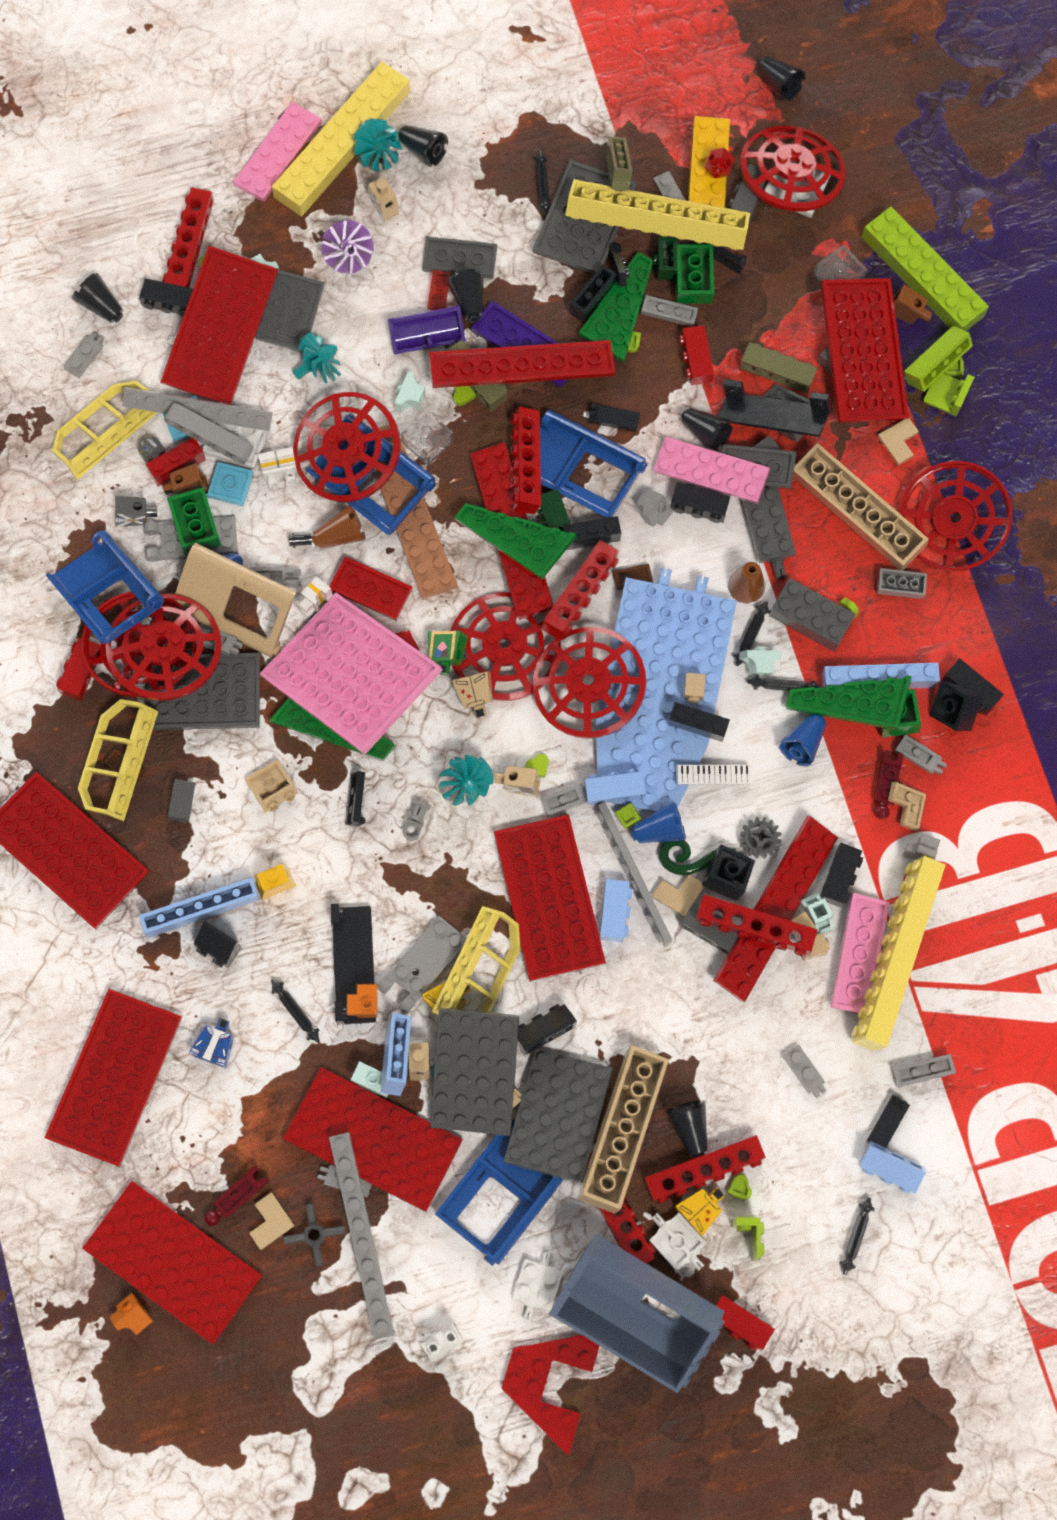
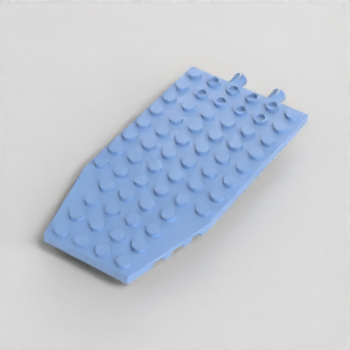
M660 568L657 584L626 578L615 632L626 638L638 651L646 671V693L637 714L628 724L610 735L596 738L597 774L599 777L607 776V773L611 772L626 774L627 770L637 769L638 772L642 771L645 797L607 803L621 806L633 803L636 809L654 813L673 803H676L677 807L679 806L689 785H676V765H699L707 749L708 737L670 726L668 721L675 702L712 714L715 713L737 600L706 594L709 578L704 576L703 583H701L702 576H697L695 591L668 586L672 570L668 568L666 576H664L665 568ZM613 637L611 648L615 650L623 643ZM628 649L620 655L626 665L628 676L640 677L637 661ZM614 660L608 666L611 676H622L621 668L618 662ZM686 673L706 674L704 698L699 703L687 702L688 700L683 699ZM611 683L608 695L613 700L617 698L622 684ZM628 684L626 694L619 704L626 713L629 712L636 701L640 685ZM602 699L600 700L598 711L608 707ZM612 711L596 719L595 730L607 728L617 723L621 718Z

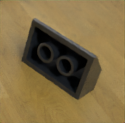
M557 1004L551 1007L546 1015L543 1016L541 1013L531 1019L532 1022L528 1025H525V1023L519 1025L517 1045L523 1056H526L535 1051L536 1048L538 1049L576 1028L577 1020L565 1004L562 1006Z

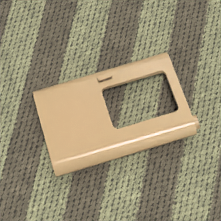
M195 543L188 554L175 595L184 596L198 602L213 616L219 631L238 638V642L273 658L274 655L277 656L281 651L282 646L279 639L296 591ZM234 586L279 607V613L270 638L263 637L224 617V612ZM175 600L185 610L191 606L190 603ZM199 609L191 615L197 622L212 627L208 618Z

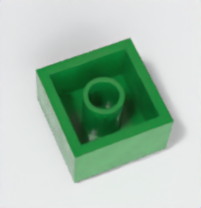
M915 689L908 692L899 731L880 727L882 738L920 733L921 719Z

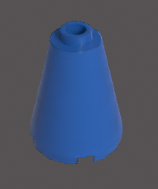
M811 714L781 740L779 749L782 754L790 761L792 759L798 761L797 765L810 766L815 759L827 725L825 718L817 714Z
M676 803L670 804L634 824V829L631 830L633 840H637L638 843L671 842L686 839L684 826L682 825Z

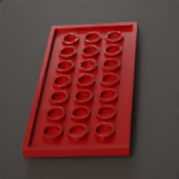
M209 245L160 383L217 403L232 405L279 270Z
M891 278L822 280L820 287L838 423L903 421L904 419H909Z
M37 771L0 808V845L95 930L150 873L148 869Z
M569 814L494 831L514 920L519 924L520 945L529 982L605 965L606 960Z
M108 988L44 1138L120 1167L183 1017Z
M322 1067L283 1137V1140L335 1166L329 1137L350 1132L360 1179L425 1213L430 1207L463 1141L462 1138L444 1129L431 1128L430 1122Z
M133 1181L130 1182L82 1248L212 1345L218 1340L263 1276Z

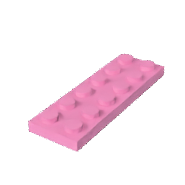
M291 102L233 182L234 186L265 202L272 192L273 184L297 158L322 123V118Z
M665 437L653 471L660 475L758 504L770 468Z
M856 893L850 895L831 1008L858 1014L860 1009L864 1007L866 1001L864 1000L865 992L872 985L870 981L871 974L878 967L876 958L882 949V940L890 902Z

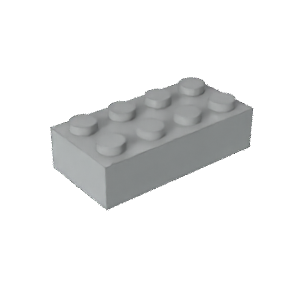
M880 568L877 594L924 599L926 595L927 573Z

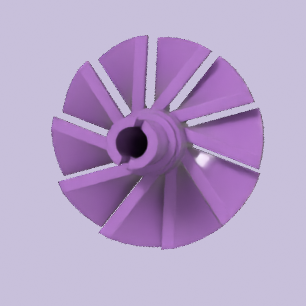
M353 220L333 223L322 237L339 245L336 246L322 240L321 252L323 255L340 251L339 253L323 256L331 268L344 255L343 259L334 268L335 271L340 273H347L348 257H350L349 274H353L362 269L355 254L365 268L374 253V244L370 232L362 224Z

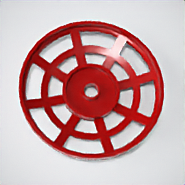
M775 126L761 130L747 141L740 156V172L747 187L765 203L783 210L806 212L822 208L838 196L845 180L844 162L836 148L819 134L801 127ZM773 132H795V134H781V135H777V136H774V135L771 134V133H773ZM803 134H804V135H807V136H809V137H811V138L816 139L817 141H819L820 143H822V144L825 145V146H820V145H819L818 143H816L815 141H813V140H811V139H809V138H807V137H804ZM761 136L768 139L762 144L759 152H748L754 140ZM794 138L795 141L794 144L785 145L780 139ZM802 140L816 148L809 150L801 146ZM771 143L778 147L775 153L764 152ZM831 151L836 157L841 173L831 168L830 159L826 152ZM822 154L826 166L817 163L814 156ZM746 158H757L758 167L762 175L753 180L748 171ZM763 159H773V168L767 171ZM815 169L825 172L817 182L812 176ZM778 174L780 177L788 180L787 184L778 181L773 176ZM829 175L838 178L839 182L835 189L825 196L820 187L827 181ZM768 180L774 186L785 190L784 200L767 193L759 185ZM807 180L810 184L808 186H794L795 182ZM814 190L818 197V200L810 202H791L793 192L804 193Z
M341 392L330 395L317 402L305 414L297 428L293 445L297 472L309 489L327 500L345 503L362 500L380 490L392 476L400 456V432L393 415L375 398L358 392ZM357 397L368 402L360 410L354 407H340L339 398ZM332 400L333 410L323 414L316 423L308 420L314 411ZM374 405L385 415L391 429L380 431L376 422L368 415ZM350 412L357 414L352 423L342 422L341 413ZM334 415L335 425L328 430L320 427L327 418ZM364 419L371 425L373 433L363 434L358 428ZM306 426L311 429L307 440V452L298 456V441L303 427ZM317 433L323 437L322 447L312 450L314 435ZM393 437V451L390 462L386 467L378 462L382 438ZM375 440L373 457L365 454L366 442ZM348 441V447L341 450V442ZM324 455L328 461L324 471L318 467L314 457ZM309 460L312 468L321 476L317 487L307 479L300 463ZM360 460L368 464L361 472L354 475L352 466L356 465ZM336 466L345 469L346 478L332 477L330 474ZM373 468L383 473L372 486L364 491H358L356 481L365 477ZM327 481L336 484H349L351 495H333L323 490Z
M965 461L939 463L920 473L906 489L899 509V514L904 518L905 516L916 518L917 529L929 539L927 545L940 554L947 555L945 565L932 562L920 553L917 558L928 566L944 571L970 570L990 560L1004 545L1012 524L1011 501L1002 482L986 468ZM958 468L957 480L944 481L934 486L928 478L930 475L941 470ZM965 470L978 472L988 478L993 484L984 491L978 485L964 480ZM922 482L928 492L921 499L917 510L907 509V503L911 494ZM956 486L955 495L944 498L939 492L940 489ZM963 487L973 489L979 496L973 501L962 496ZM997 489L1000 491L1005 502L1006 518H995L994 506L989 496ZM933 496L938 502L934 512L923 511L927 501ZM983 501L986 502L989 509V517H978L976 507ZM954 513L961 516L960 521L952 522L950 520L951 515ZM922 519L933 520L935 530L928 535L925 534ZM977 524L988 525L986 533L981 540H978L973 534ZM994 525L1005 526L999 543L989 553L983 544L990 537ZM941 535L949 540L948 550L938 547L932 541ZM967 538L973 545L967 549L955 551L957 540ZM975 550L983 556L981 560L972 564L953 566L954 556L967 555Z
M126 592L110 598L97 609L103 615L114 606L121 604L124 610L129 606L128 601L138 599L132 592ZM164 599L162 607L168 605L169 607L185 611L175 600ZM130 611L126 616L130 617L138 611ZM155 613L147 616L152 618L150 624L156 622ZM163 616V621H169L166 617ZM186 620L187 626L181 628L184 634H196L194 627ZM85 625L81 638V652L88 672L96 682L113 693L122 696L139 697L131 692L120 690L122 685L117 680L113 686H110L97 675L92 665L104 663V666L112 674L106 657V644L100 642L101 656L89 658L88 642L92 631ZM133 628L128 644L139 642L141 632ZM124 633L113 640L117 642V647L122 646ZM160 640L158 646L164 647V644L168 643V641ZM197 641L191 642V657L195 654ZM141 651L129 652L132 660L139 666L144 659ZM124 654L114 656L113 661L121 659L126 665L120 674L129 681V675L133 670L128 665ZM179 659L177 662L170 664V669L174 665L184 667L187 663ZM150 663L145 671L154 673L151 667L154 664ZM185 674L173 679V685L180 681ZM140 678L136 683H149L150 691L163 692L166 690L165 685L159 687L156 680Z
M498 592L488 594L468 604L457 616L450 631H461L468 636L465 648L468 658L463 660L459 666H452L459 679L466 677L462 670L470 665L479 673L487 672L477 662L486 657L494 664L490 672L493 700L513 701L528 697L533 694V685H531L527 675L535 669L537 661L544 651V637L541 630L543 621L537 623L532 616L527 617L526 619L532 626L522 629L519 625L515 624L517 613L514 605L513 607L499 606L490 609L485 600L490 598L512 597L511 593ZM478 604L483 613L473 620L468 629L458 627L464 615ZM548 611L543 612L545 616L549 613ZM511 612L508 621L497 622L493 613ZM486 617L491 626L487 628L485 633L475 631L474 629L477 624ZM537 633L539 640L538 649L527 646L526 636ZM471 638L482 640V650L475 654L471 650ZM508 640L510 642L509 647H501L499 645L500 641ZM525 653L535 656L533 662L526 669H523L519 661L524 657ZM549 653L546 655L544 660L552 664L543 677H549L551 667L558 657L556 653L554 655ZM513 665L516 674L499 675L501 666ZM520 679L524 690L514 693L494 692L496 681L510 682ZM539 685L538 690H540L544 685Z
M175 594L161 595L164 599L184 601L190 603L191 606L185 611L174 607L161 606L160 609L152 613H155L156 622L147 627L137 623L124 633L122 646L111 649V642L106 643V657L113 676L129 692L145 699L157 701L174 700L195 692L211 678L220 661L222 640L218 625L213 616L198 602ZM138 600L126 607L111 626L115 628L119 622H124L129 618L126 614L142 603ZM198 609L202 611L213 627L214 633H202L199 624L191 615ZM162 612H171L180 616L174 622L163 621ZM188 620L194 627L196 634L185 635L180 627ZM133 628L141 632L139 642L128 644ZM160 640L168 641L166 646H158ZM197 641L195 654L191 657L185 652L186 642ZM203 641H215L214 656L208 668H205L198 662L203 651ZM141 650L144 659L139 666L132 660L129 652ZM124 654L128 665L135 671L129 681L117 670L113 661L114 656ZM179 659L187 663L181 669L171 673L170 664L177 662ZM152 663L162 666L163 674H155L145 670ZM192 668L201 674L190 685L174 690L172 679L186 674ZM143 676L151 680L164 681L166 692L147 691L135 685L140 677Z
M600 627L577 628L571 630L568 636L564 635L562 640L571 635L586 632V642L574 644L563 650L557 644L560 640L555 639L542 652L533 674V694L541 714L557 730L576 738H600L620 730L637 714L646 693V671L638 651L622 635ZM594 632L611 635L623 644L614 650L605 644L594 642ZM593 647L608 652L609 655L602 661L593 658ZM585 648V658L574 661L568 655L577 649ZM552 649L558 657L551 667L549 677L538 678L542 662ZM628 649L637 661L640 677L628 676L626 665L620 656ZM563 660L569 666L566 676H555L557 667ZM614 660L618 662L622 676H611L608 666ZM592 676L594 680L592 684L586 685L583 683L584 678ZM611 683L622 684L615 700L608 695ZM555 684H566L569 693L562 700L559 699L556 693ZM628 684L640 685L636 701L629 712L626 713L619 704L626 694ZM539 685H549L551 696L556 703V707L550 713L547 712L540 699ZM573 699L582 702L583 713L568 708L567 705ZM602 699L608 705V707L601 711L591 713V703ZM563 711L572 717L583 719V731L568 728L557 722L555 718ZM612 711L621 718L617 723L607 728L591 731V719L603 717Z

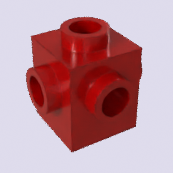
M725 148L711 150L704 169L715 179L727 177L731 172L735 158Z

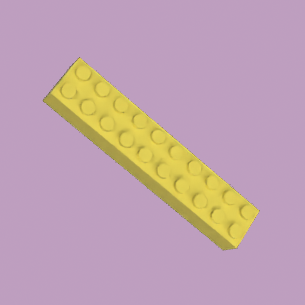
M381 61L273 184L274 198L302 217L355 156V140H353V135L359 128V125L371 118L386 120L410 93V80Z
M575 179L571 186L566 209V216L573 219H584L592 223L600 222L608 226H621L625 229H636L645 233L652 232L661 236H673L681 240H694L697 243L704 242L714 246H725L733 250H743L750 213L632 190L619 192L611 189V186Z
M923 856L907 865L905 881L901 883L899 888L901 892L899 899L895 901L893 906L895 912L888 921L887 926L889 930L882 940V951L876 958L878 967L871 974L870 981L872 985L865 992L864 1000L866 1001L864 1007L858 1013V1018H860L858 1025L854 1027L852 1032V1043L871 1051L888 1046L946 864Z

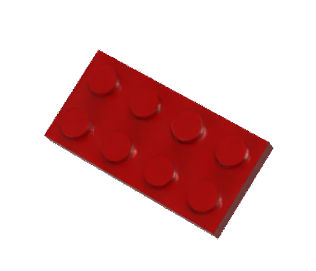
M346 556L329 586L333 593H338L346 599L397 621L413 590L412 586Z

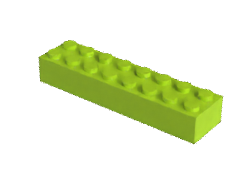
M889 207L864 227L861 238L912 290L927 299L926 305L949 328L956 326L967 331L985 316L989 306L892 207Z

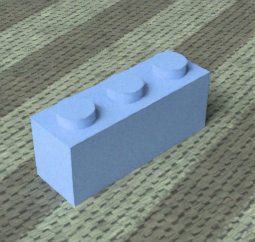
M637 769L627 770L626 774L611 772L607 773V776L604 777L590 775L584 781L587 805L643 798L646 795L642 771L638 772Z
M606 879L600 940L623 942L624 937H628L629 926L625 925L626 918H630L631 907L627 906L628 899L632 898L633 888L629 887L630 881Z
M870 1141L860 1161V1167L863 1172L869 1175L876 1174L881 1177L880 1179L887 1184L894 1183L905 1193L912 1192L916 1194L926 1174L925 1167Z

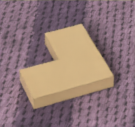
M904 419L878 434L877 438L896 465L899 466L913 458L914 454L905 441L917 435L919 431L910 419Z
M892 782L888 801L903 807L900 825L913 831H918L926 794L898 782Z
M688 875L679 890L662 880L653 893L652 898L685 917L705 886H702V882L691 875Z
M272 1192L255 1204L266 1222L249 1234L260 1250H263L295 1227Z

